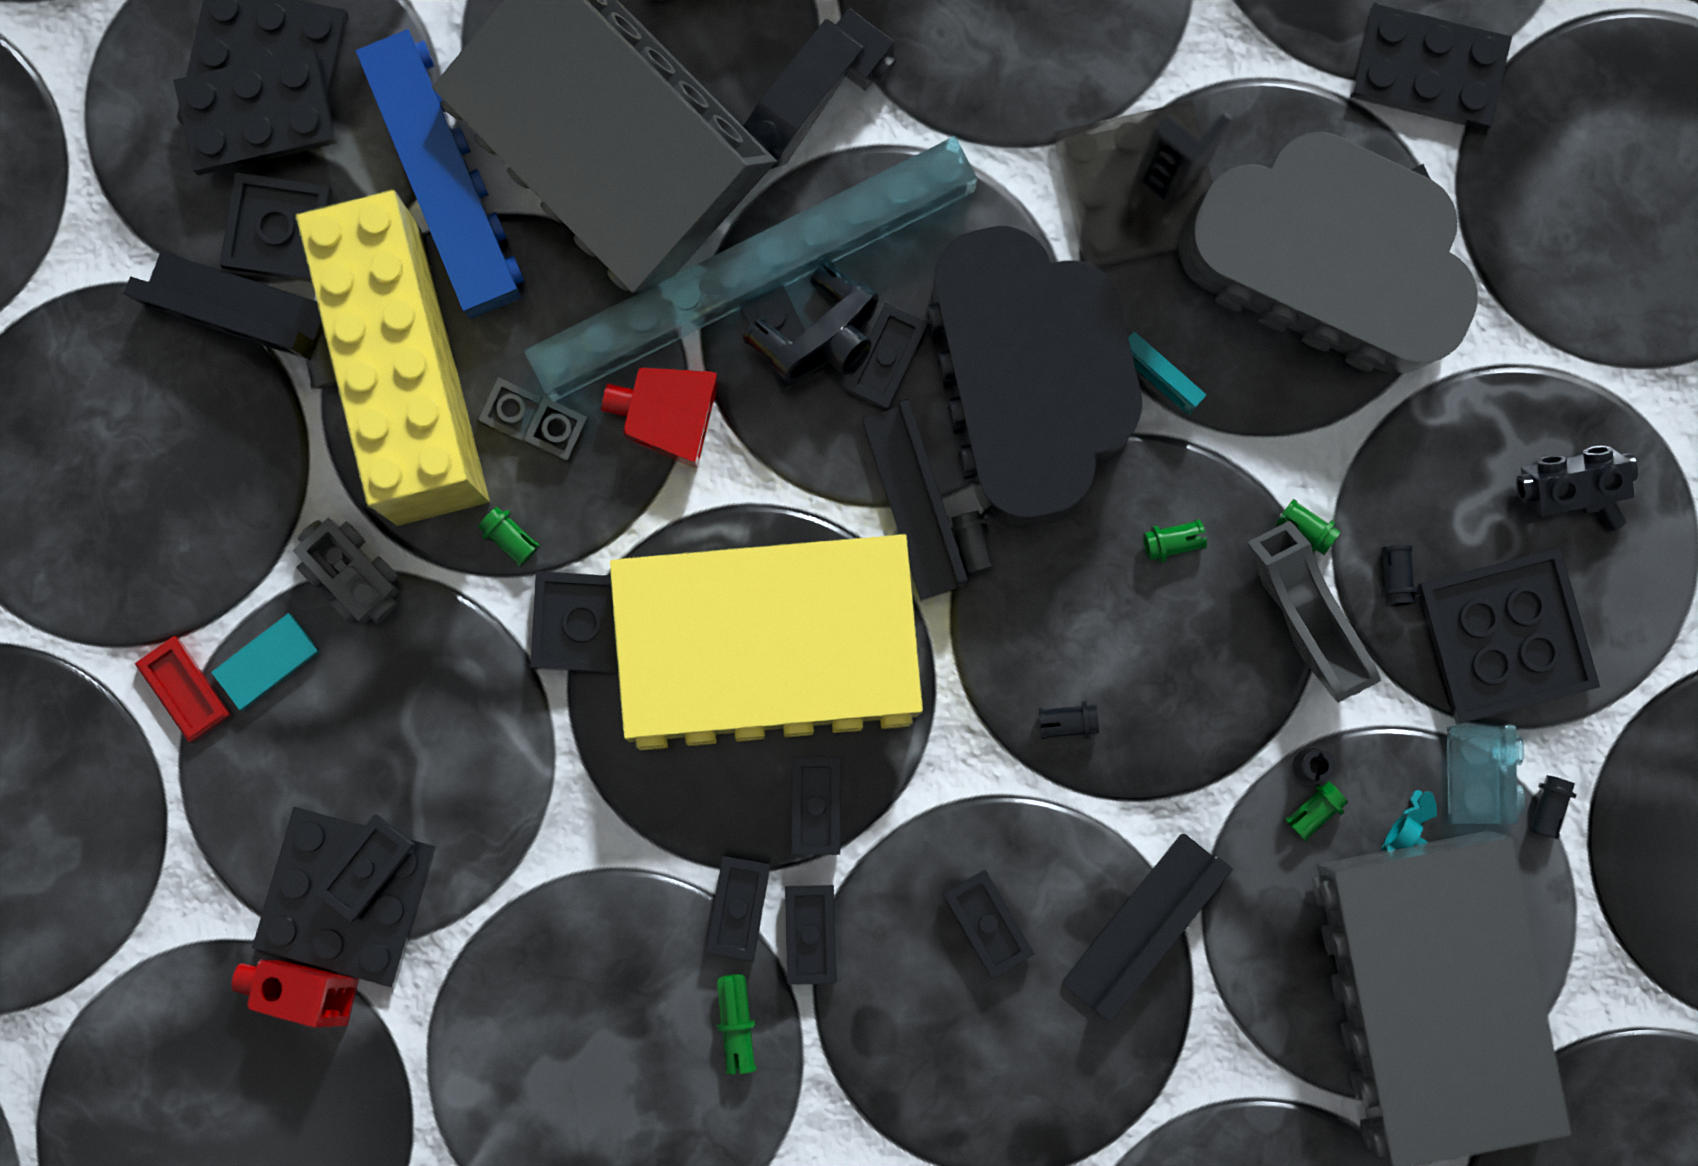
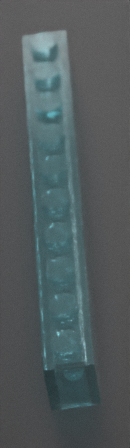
M953 136L524 350L545 394L550 400L556 401L740 309L741 304L781 285L786 286L814 272L818 267L822 268L824 262L828 260L834 262L974 192L977 176L956 136Z

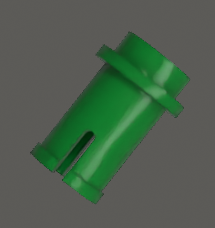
M1294 498L1276 522V525L1280 526L1291 521L1311 544L1313 553L1317 550L1322 555L1327 553L1341 533L1333 527L1336 522L1331 520L1330 523H1327L1299 504Z
M497 506L481 521L478 528L483 532L482 538L485 541L490 538L516 562L518 567H521L535 554L540 544L535 542L510 518L511 512L509 510L503 512Z
M1196 519L1193 522L1160 529L1158 525L1152 526L1149 532L1143 533V545L1148 560L1157 559L1159 563H1164L1169 556L1206 549V537L1195 536L1186 539L1188 536L1205 533L1203 523L1200 519Z
M1330 781L1323 786L1317 784L1315 786L1317 792L1290 816L1285 818L1286 822L1305 842L1336 813L1340 816L1345 813L1342 808L1349 802Z

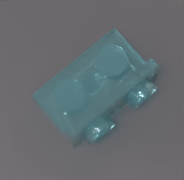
M1515 725L1500 727H1447L1448 824H1517V814H1522L1525 806L1523 786L1517 785V765H1522L1524 744L1522 737L1516 736Z

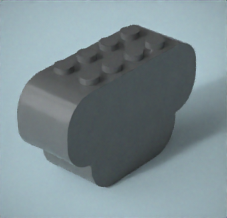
M1314 132L1297 137L1288 143L1265 166L1241 165L1224 172L1194 202L1179 236V256L1184 270L1196 284L1216 294V302L1235 311H1242L1243 307L1259 314L1258 320L1267 327L1282 332L1286 328H1290L1304 335L1302 341L1305 344L1325 352L1333 348L1347 355L1345 361L1348 364L1367 372H1372L1373 368L1390 374H1406L1448 356L1463 341L1478 304V290L1473 274L1460 258L1449 252L1456 237L1457 214L1447 192L1435 181L1330 133Z

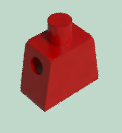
M639 368L634 389L609 383L606 385L601 411L627 417L623 431L627 440L690 467L698 468L719 384L718 375L709 371Z
M260 960L257 967L240 963L234 971L231 986L234 992L249 995L248 1009L315 1028L348 1026L359 978L284 960Z

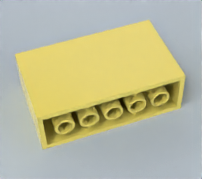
M394 190L296 215L368 505L396 526H401L489 503L490 500L423 233L417 222Z
M906 534L610 560L624 738L628 742H636V748H639V750L668 748L667 739L685 738L687 746L716 744V735L735 733L736 742L765 739L764 730L784 729V737L813 735L814 726L831 724L833 733L855 732L862 730L863 722L880 720L881 729L901 728L910 726L912 724V717H918L923 712Z

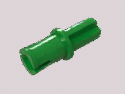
M740 974L724 975L717 980L721 1023L717 1024V1030L722 1031L726 1064L725 1074L734 1075L738 1070L740 1074L754 1072L757 1069L754 1062L751 1028L755 1027V1020H750L746 978Z

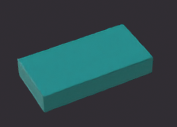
M1134 331L1128 339L1136 371L1186 415H1190L1206 397V394Z
M288 613L211 673L238 709L244 711L319 654L320 651L292 614Z

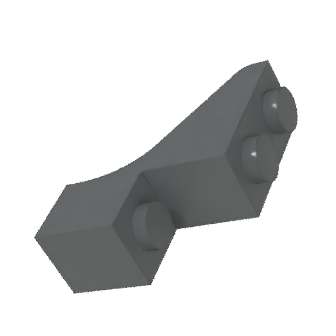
M1288 521L1248 541L1247 543L1262 586L1282 609L1297 653L1336 702L1339 703L1381 682L1379 672L1373 660L1330 592L1315 559L1311 544L1294 524Z

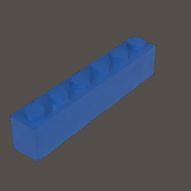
M406 29L355 50L463 312L471 320L522 299L517 285L525 282L515 256L512 255L505 258L499 241L507 237L497 213L493 212L487 215L481 198L488 196L489 193L479 170L469 171L463 155L470 153L471 150L460 126L451 128L445 114L446 111L440 103L442 98L431 88L433 82L428 70L436 66L425 41L416 43L409 29Z

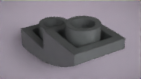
M497 377L478 416L477 422L567 461L587 417L553 400L535 395Z

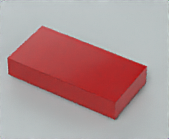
M173 636L134 663L188 742L193 743L232 716L179 637Z

